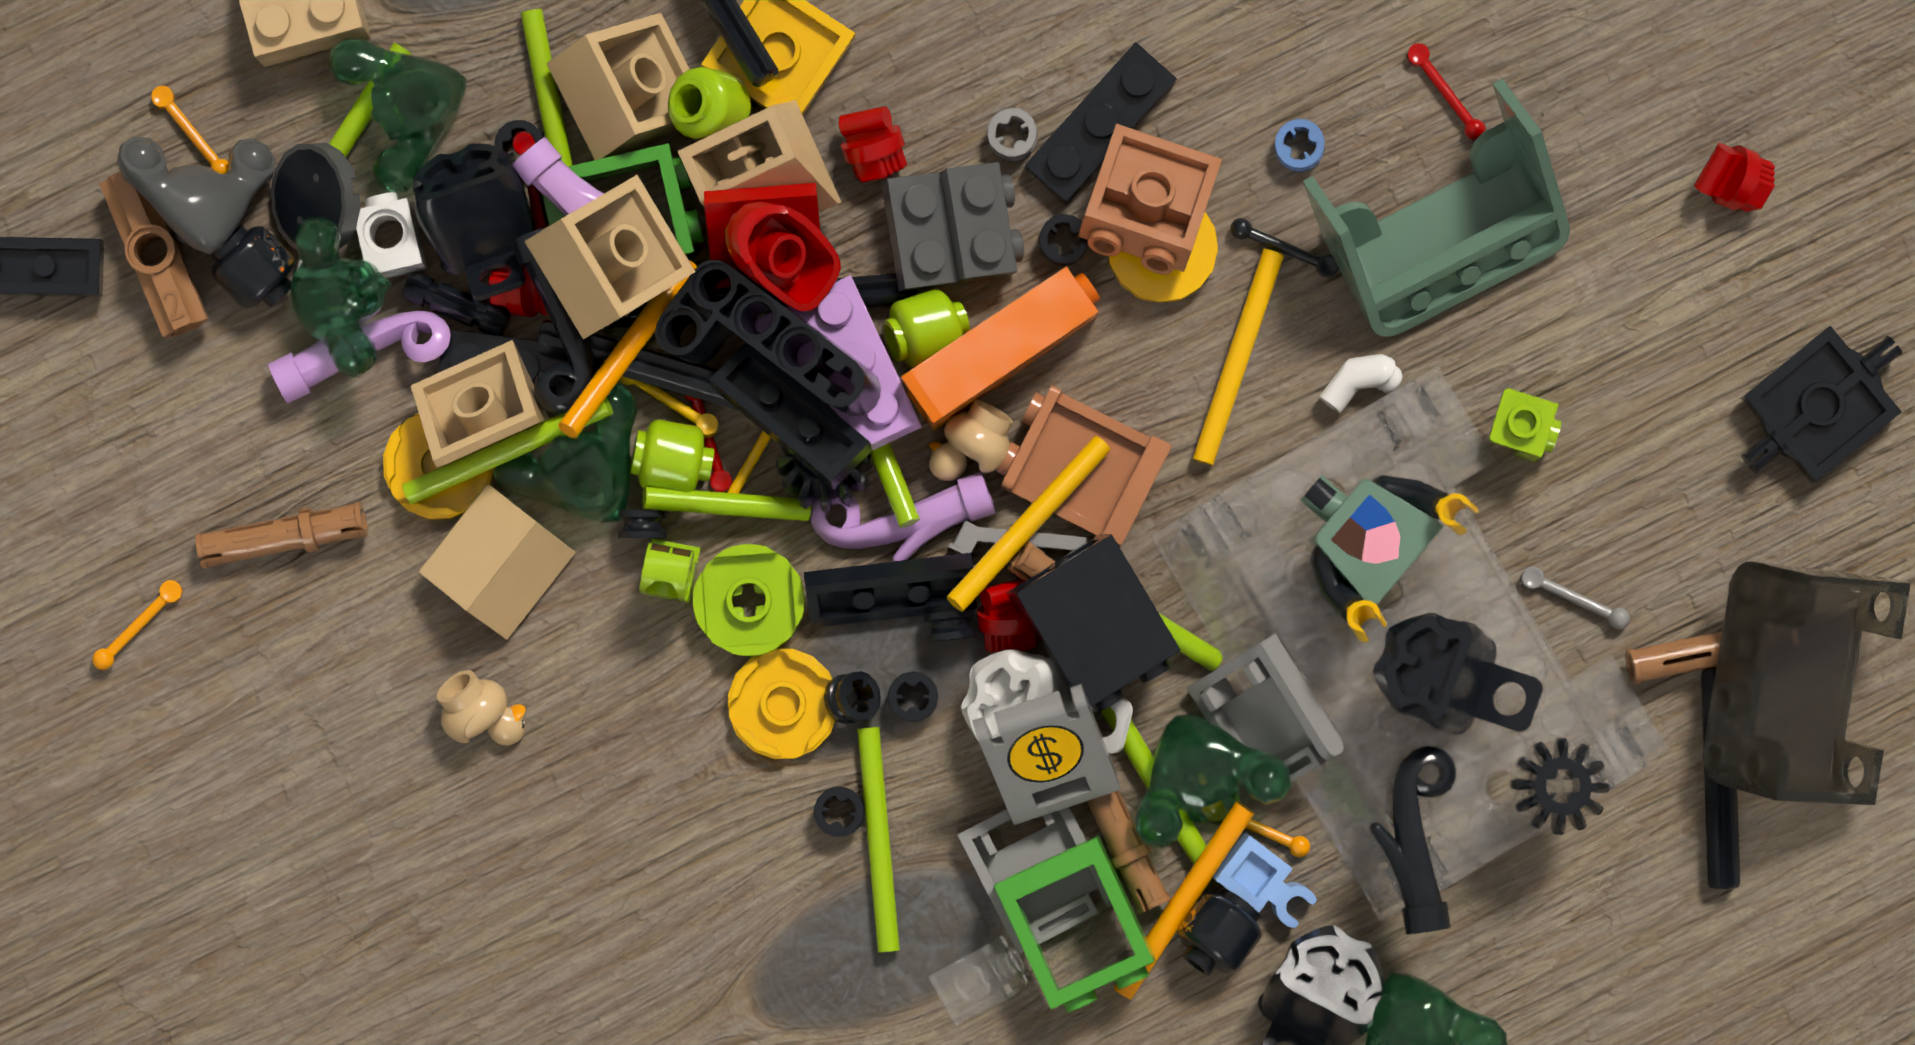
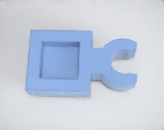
M1246 832L1228 853L1212 877L1226 889L1248 902L1258 913L1269 900L1274 915L1283 924L1291 928H1296L1299 922L1287 913L1288 901L1296 896L1302 897L1312 905L1317 901L1315 895L1304 885L1297 882H1283L1293 868Z

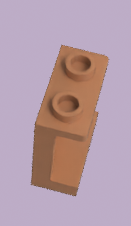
M1051 385L1046 397L1036 392L1021 421L1030 426L1022 445L1019 446L1010 442L1006 458L996 470V472L1005 476L1001 489L1032 504L1094 436H1098L1107 443L1111 451L1052 515L1094 536L1112 534L1119 547H1121L1172 445L1153 435L1150 438L1063 394L1062 390Z

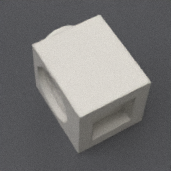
M395 192L379 194L364 199L365 208L360 209L356 230L367 276L373 282L428 269L413 204L407 198L398 200L397 193ZM387 221L401 223L403 227L401 241L392 248L384 249L378 247L375 242L377 228Z

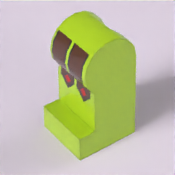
M652 538L646 550L639 588L640 593L691 603L701 548Z

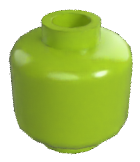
M706 67L689 69L681 74L671 87L667 102L668 113L673 126L685 137L702 140L749 117L751 110L750 94L744 82L732 73Z
M938 289L929 290L896 301L889 311V319L883 321V334L890 354L895 361H904L912 369L970 331L969 319L963 305L959 301L952 303L950 298Z
M654 420L649 424L646 431L637 430L630 474L638 475L639 484L643 489L644 487H657L690 492L696 489L698 480L709 482L714 449L704 447V434L697 426L665 420Z

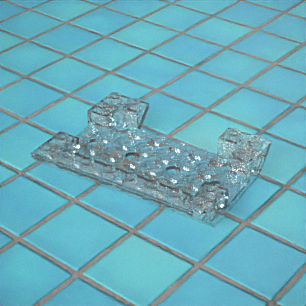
M1439 366L1385 395L1151 536L1197 616L1223 656L1226 663L1276 633L1340 736L1344 745L1343 752L1296 779V782L1380 922L1402 912V908L1405 906L1399 883L1383 849L1372 835L1370 825L1374 822L1380 823L1395 839L1393 825V786L1395 776L1402 760L1415 749L1424 746L1438 747L1451 756L1456 767V780L1447 793L1437 797L1417 795L1424 833L1439 892L1551 825L1550 814L1545 824L1539 829L1530 826L1531 817L1537 810L1536 806L1523 812L1516 810L1515 803L1529 796L1528 789L1517 790L1515 797L1506 804L1495 803L1489 798L1486 791L1488 778L1497 771H1506L1515 779L1528 780L1530 774L1521 770L1516 765V761L1520 757H1525L1535 764H1539L1533 753V744L1543 742L1547 746L1552 758L1553 745L1556 738L1562 737L1567 739L1568 758L1579 744L1587 745L1589 752L1582 765L1586 766L1593 761L1601 760L1605 768L1601 772L1590 776L1591 782L1608 783L1609 790L1631 778L1669 750L1612 654L1605 656L1574 676L1568 677L1467 508L1458 511L1454 518V521L1461 524L1467 530L1463 535L1454 533L1440 519L1437 520L1444 527L1397 581L1401 589V598L1398 604L1392 609L1379 608L1387 622V626L1384 628L1377 619H1368L1361 625L1362 630L1369 639L1368 642H1360L1348 622L1321 597L1310 563V556L1314 549L1310 539L1325 521L1300 501L1321 475L1337 483L1342 492L1347 496L1362 479L1366 478L1372 481L1381 475L1420 480L1450 495L1458 493L1454 487L1455 485L1496 462ZM1425 613H1437L1451 620L1475 623L1496 644L1497 656L1494 664L1533 676L1541 681L1543 692L1530 727L1526 731L1517 732L1475 718L1470 729L1463 734L1455 735L1449 731L1434 729L1418 718L1397 712L1381 692L1373 675V668L1382 656L1385 648L1387 630L1403 620ZM1246 665L1232 673L1243 692L1253 687L1243 671ZM1516 683L1503 684L1498 688L1494 696L1495 707L1503 715L1518 713L1524 707L1526 701L1523 688ZM1433 763L1423 765L1417 776L1427 784H1433L1439 777V771ZM1558 770L1556 779L1547 780L1546 783L1547 792H1555L1556 795L1553 800L1559 803L1561 802L1562 794L1572 792L1573 788L1572 780H1563L1566 773L1562 770ZM1591 792L1590 799L1594 800L1602 794Z

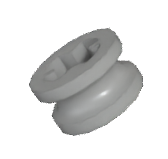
M1007 108L999 111L992 117L988 125L987 136L990 148L997 157L1005 161L1017 162L1027 158L1037 145V127L1034 119L1027 112L1019 108ZM1011 121H1018L1022 123L1021 133L1028 132V138L1026 141H1016L1014 148H1007L1003 146L1004 137H996L999 128L1008 129Z

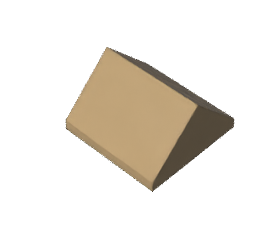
M513 340L410 385L430 453L437 468L549 419L544 407L540 405L535 396L533 382Z
M487 483L418 572L468 613L507 640L576 552Z

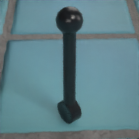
M1237 218L1231 223L1230 231L1236 239L1250 238L1315 266L1318 274L1322 277H1332L1339 270L1332 255L1319 257L1252 228L1251 223L1245 218Z

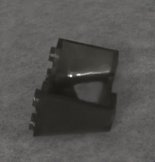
M1753 561L1744 562L1738 566L1729 583L1707 732L1702 754L1705 770L1711 780L1727 787L1775 801L1875 805L1884 750L1845 739L1862 631L1894 639H1902L1911 583L1884 577ZM1880 592L1887 593L1890 599L1889 614L1882 622L1878 620L1874 611L1876 597ZM1857 756L1863 764L1864 775L1861 783L1854 787L1849 781L1848 768L1850 762Z

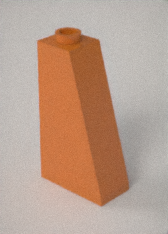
M1066 266L901 376V383L905 392L934 432L946 424L947 420L953 415L969 408L974 400H980L1096 319L1099 311L1094 304L1100 300V296L1082 272L1074 277Z

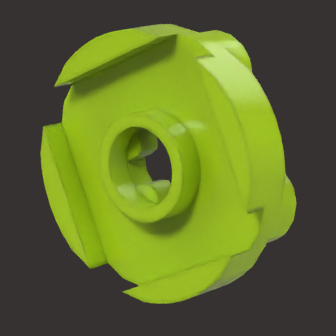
M741 544L724 549L706 564L703 572L700 573L695 582L693 610L698 625L712 643L731 654L754 657L775 651L793 637L804 615L805 591L799 574L785 557L766 546ZM747 584L754 585L755 593L765 594V605L757 606L756 615L746 617L744 609L734 607L733 597L742 595L743 586Z

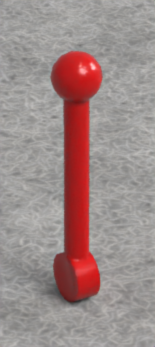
M1421 43L1413 44L1407 53L1409 63L1422 68L1465 125L1464 133L1466 137L1473 141L1486 131L1485 124L1481 120L1473 119L1429 61L1430 51L1428 47Z
M526 131L517 133L513 138V148L520 155L524 154L535 144L534 137ZM527 185L535 224L533 229L538 230L549 227L545 222L539 190L534 185Z
M684 395L688 401H691L694 411L701 415L706 413L701 399ZM704 437L705 447L714 449L713 474L710 478V484L714 490L725 492L729 490L733 483L732 476L723 469L714 437Z

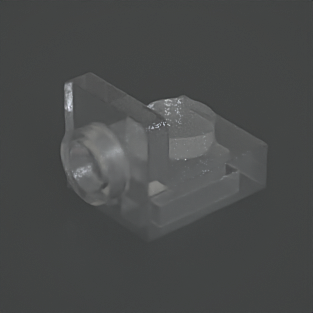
M1002 935L929 976L955 1026L1010 998L1028 985V979L1024 974L1025 966L1021 956L1013 947L1008 945Z

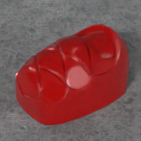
M761 201L744 204L731 216L724 230L725 245L739 269L759 287L796 310L804 312L816 308L829 293L839 277L841 269L840 259L834 247L807 217L790 207Z

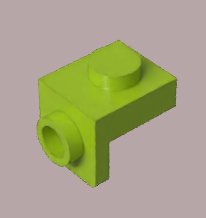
M1510 388L1505 389L1502 392L1494 417L1489 441L1513 449V456L1531 462L1542 458L1544 451L1552 453L1562 423V421L1554 419L1559 404Z

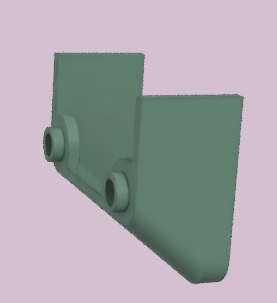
M1503 79L1493 83V87L1504 122L1483 132L1472 145L1470 161L1474 172L1377 221L1370 207L1362 202H1349L1334 208L1313 176L1303 181L1322 237L1363 316L1373 331L1380 336L1390 337L1401 334L1551 257L1565 245L1569 238L1570 225L1542 131Z

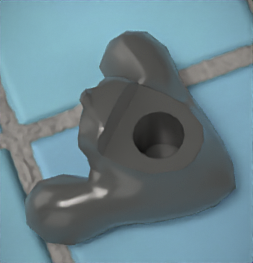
M132 137L119 147L117 165L124 180L139 191L153 206L178 241L190 245L199 251L211 254L220 249L231 237L244 217L252 198L273 177L276 160L269 146L257 139H243L237 141L229 153L228 172L225 174L218 173L211 167L191 165L173 167L168 171L163 150L151 138Z

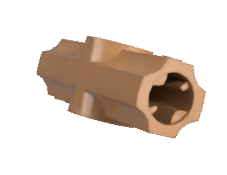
M121 172L111 175L108 179L99 183L125 245L126 259L135 269L162 337L168 339L183 335L210 321L185 263L182 245L167 227L160 214L139 191L124 180ZM152 239H164L167 245L166 257L158 265L146 266L141 255L143 247Z

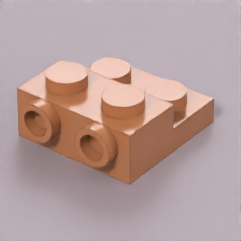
M1116 124L1078 237L1087 239L1088 246L1094 252L1104 256H1116L1122 251L1140 257L1142 265L1154 273L1169 274L1173 269L1184 272L1222 159Z

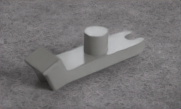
M965 520L954 543L950 542L948 549L958 554L972 553L977 543L995 544L1007 530L978 527ZM1035 533L1028 541L1039 549L1072 552L1085 544L1087 538Z

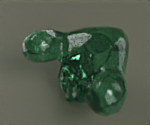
M344 38L331 49L328 67L338 82L355 86L371 80L374 84L371 90L372 119L380 123L390 140H397L396 145L380 152L372 167L378 185L390 193L408 192L413 187L415 175L428 162L436 144L459 110L465 95L466 78L456 69L440 62L387 50L362 38Z
M309 217L297 229L295 242L299 259L291 282L290 296L292 308L297 319L307 332L328 348L334 365L344 375L359 378L369 372L377 360L375 343L364 333L362 324L381 310L384 305L386 291L391 283L386 277L380 275L377 267L371 262L341 258L338 251L341 245L339 228L334 222L325 218Z
M616 384L607 396L613 410V415L595 422L594 424L597 429L594 432L581 431L577 438H571L567 435L555 436L547 450L539 457V461L531 452H528L492 468L496 484L512 495L534 499L587 520L602 523L619 522L621 518L618 517V510L626 509L630 492V437L638 412L634 395L622 385Z
M1175 715L1166 724L1159 739L1153 760L1150 786L1134 814L1135 833L1146 846L1166 848L1179 839L1183 826L1179 810H1182L1194 823L1211 822L1215 825H1220L1236 801L1240 802L1239 788L1242 784L1250 797L1265 805L1281 801L1292 787L1290 769L1277 755L1245 746L1227 731L1205 719L1194 715Z
M1391 972L1384 980V993L1376 1005L1372 1024L1367 1032L1365 1045H1508L1507 1032L1494 1018L1463 1008L1444 992L1420 978L1407 973Z

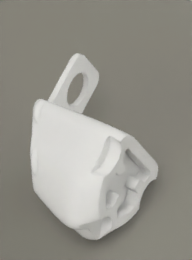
M1016 649L994 653L979 660L972 666L969 689L961 706L963 716L977 741L978 738L973 720L984 717L992 737H999L1001 735L994 712L1059 691L1067 714L1077 710L1070 700L1072 693L1052 659ZM1124 698L1110 706L1115 712L1117 724L1110 736L1103 737L1109 753L1120 752L1125 744L1133 707Z

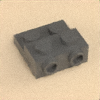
M999 162L946 168L938 173L888 178L881 182L899 292L1004 279L1017 272L1016 263L1023 260L1024 244L1019 230H1010L1007 208H1011L1014 205L1015 190L1011 177L1008 174L1001 175Z

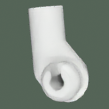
M1383 354L1350 358L1342 365L1318 398L1337 413H1341L1359 389L1376 387L1384 393L1396 390L1402 381V371L1395 365V361L1391 357Z

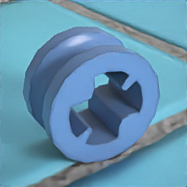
M1307 119L1288 121L1279 129L1276 135L1275 152L1278 160L1284 167L1292 171L1304 172L1314 168L1324 155L1325 140L1323 133L1315 123ZM1296 131L1308 133V143L1316 146L1311 156L1304 152L1303 160L1292 158L1291 148L1284 145V141L1289 134L1293 139L1296 138Z

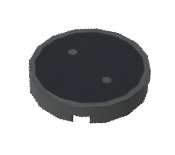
M328 143L295 145L283 154L274 171L271 185L274 218L280 233L289 245L303 254H323L331 250H338L348 243L357 227L361 205L360 193L353 194L351 180L356 179L353 167L339 149Z

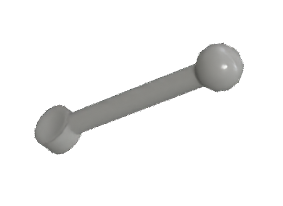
M1528 567L1521 575V582L1527 589L1532 590L1540 587L1608 619L1610 626L1614 629H1623L1630 622V615L1624 608L1611 609L1544 578L1543 572L1537 567Z

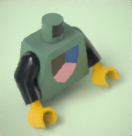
M1321 475L1300 499L1303 504L1325 521L1310 539V543L1314 547L1310 556V563L1320 595L1348 622L1355 636L1362 643L1369 641L1361 628L1365 621L1377 619L1384 628L1387 626V622L1377 604L1444 527L1437 520L1440 519L1454 533L1463 535L1467 530L1461 524L1454 521L1455 515L1458 511L1466 508L1471 509L1474 513H1478V508L1462 494L1454 493L1449 495L1420 480L1388 475L1378 476L1372 481L1366 478L1362 479L1348 496Z

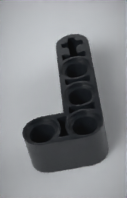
M709 260L701 263L695 269V273L690 275L656 324L655 335L658 344L664 351L689 364H703L710 361L718 353L732 332H734L822 401L849 416H861L869 413L877 405L880 398L881 386L878 377L869 368L773 295L759 287L747 275L720 260ZM725 278H729L731 286L728 295L723 300L715 302L713 292L716 284ZM766 310H771L773 320L770 327L765 332L756 334L755 322L758 316ZM696 323L697 335L694 341L686 347H681L680 335L683 329L689 324ZM814 342L815 355L807 365L798 367L797 354L800 348L806 343ZM834 371L850 379L851 383L856 386L850 395L847 394L844 388L829 379Z

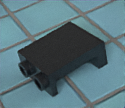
M1112 534L1097 535L1006 592L1016 611L1025 614L1068 688L1070 689V687L1081 684L1090 707L1093 708L1095 713L1110 707L1122 699L1124 694L1120 688L1139 677L1141 682L1145 683L1167 671L1171 667L1168 658L1181 651Z

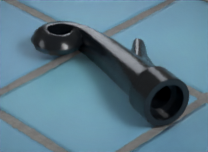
M541 228L516 238L511 242L520 268H526L570 362L552 364L542 369L537 375L534 384L535 396L540 405L550 412L562 414L568 412L594 377V358L589 336L585 339L582 338L524 242L545 229ZM564 377L574 381L571 392L565 396H556L551 393L550 383L555 378Z
M1424 746L1415 749L1402 760L1396 772L1393 786L1395 839L1380 823L1374 822L1370 825V831L1383 849L1399 883L1405 906L1402 908L1406 935L1451 928L1447 901H1442L1417 796L1437 797L1444 795L1452 788L1456 780V767L1453 759L1446 751L1435 746ZM1433 763L1439 771V777L1433 784H1427L1417 776L1423 765Z

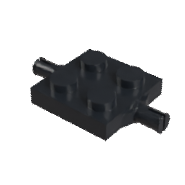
M1831 326L1825 328L1741 397L1760 420L1766 435L1746 453L1741 455L1745 464L1764 451L1762 456L1748 466L1757 474L1761 468L1781 453L1793 460L1812 484L1820 480L1902 412L1884 391L1880 376L1877 374L1894 359L1902 355L1900 347L1898 345L1893 347L1884 356L1879 358L1884 351L1895 343L1891 337L1886 336L1879 344L1862 356V354L1849 348Z

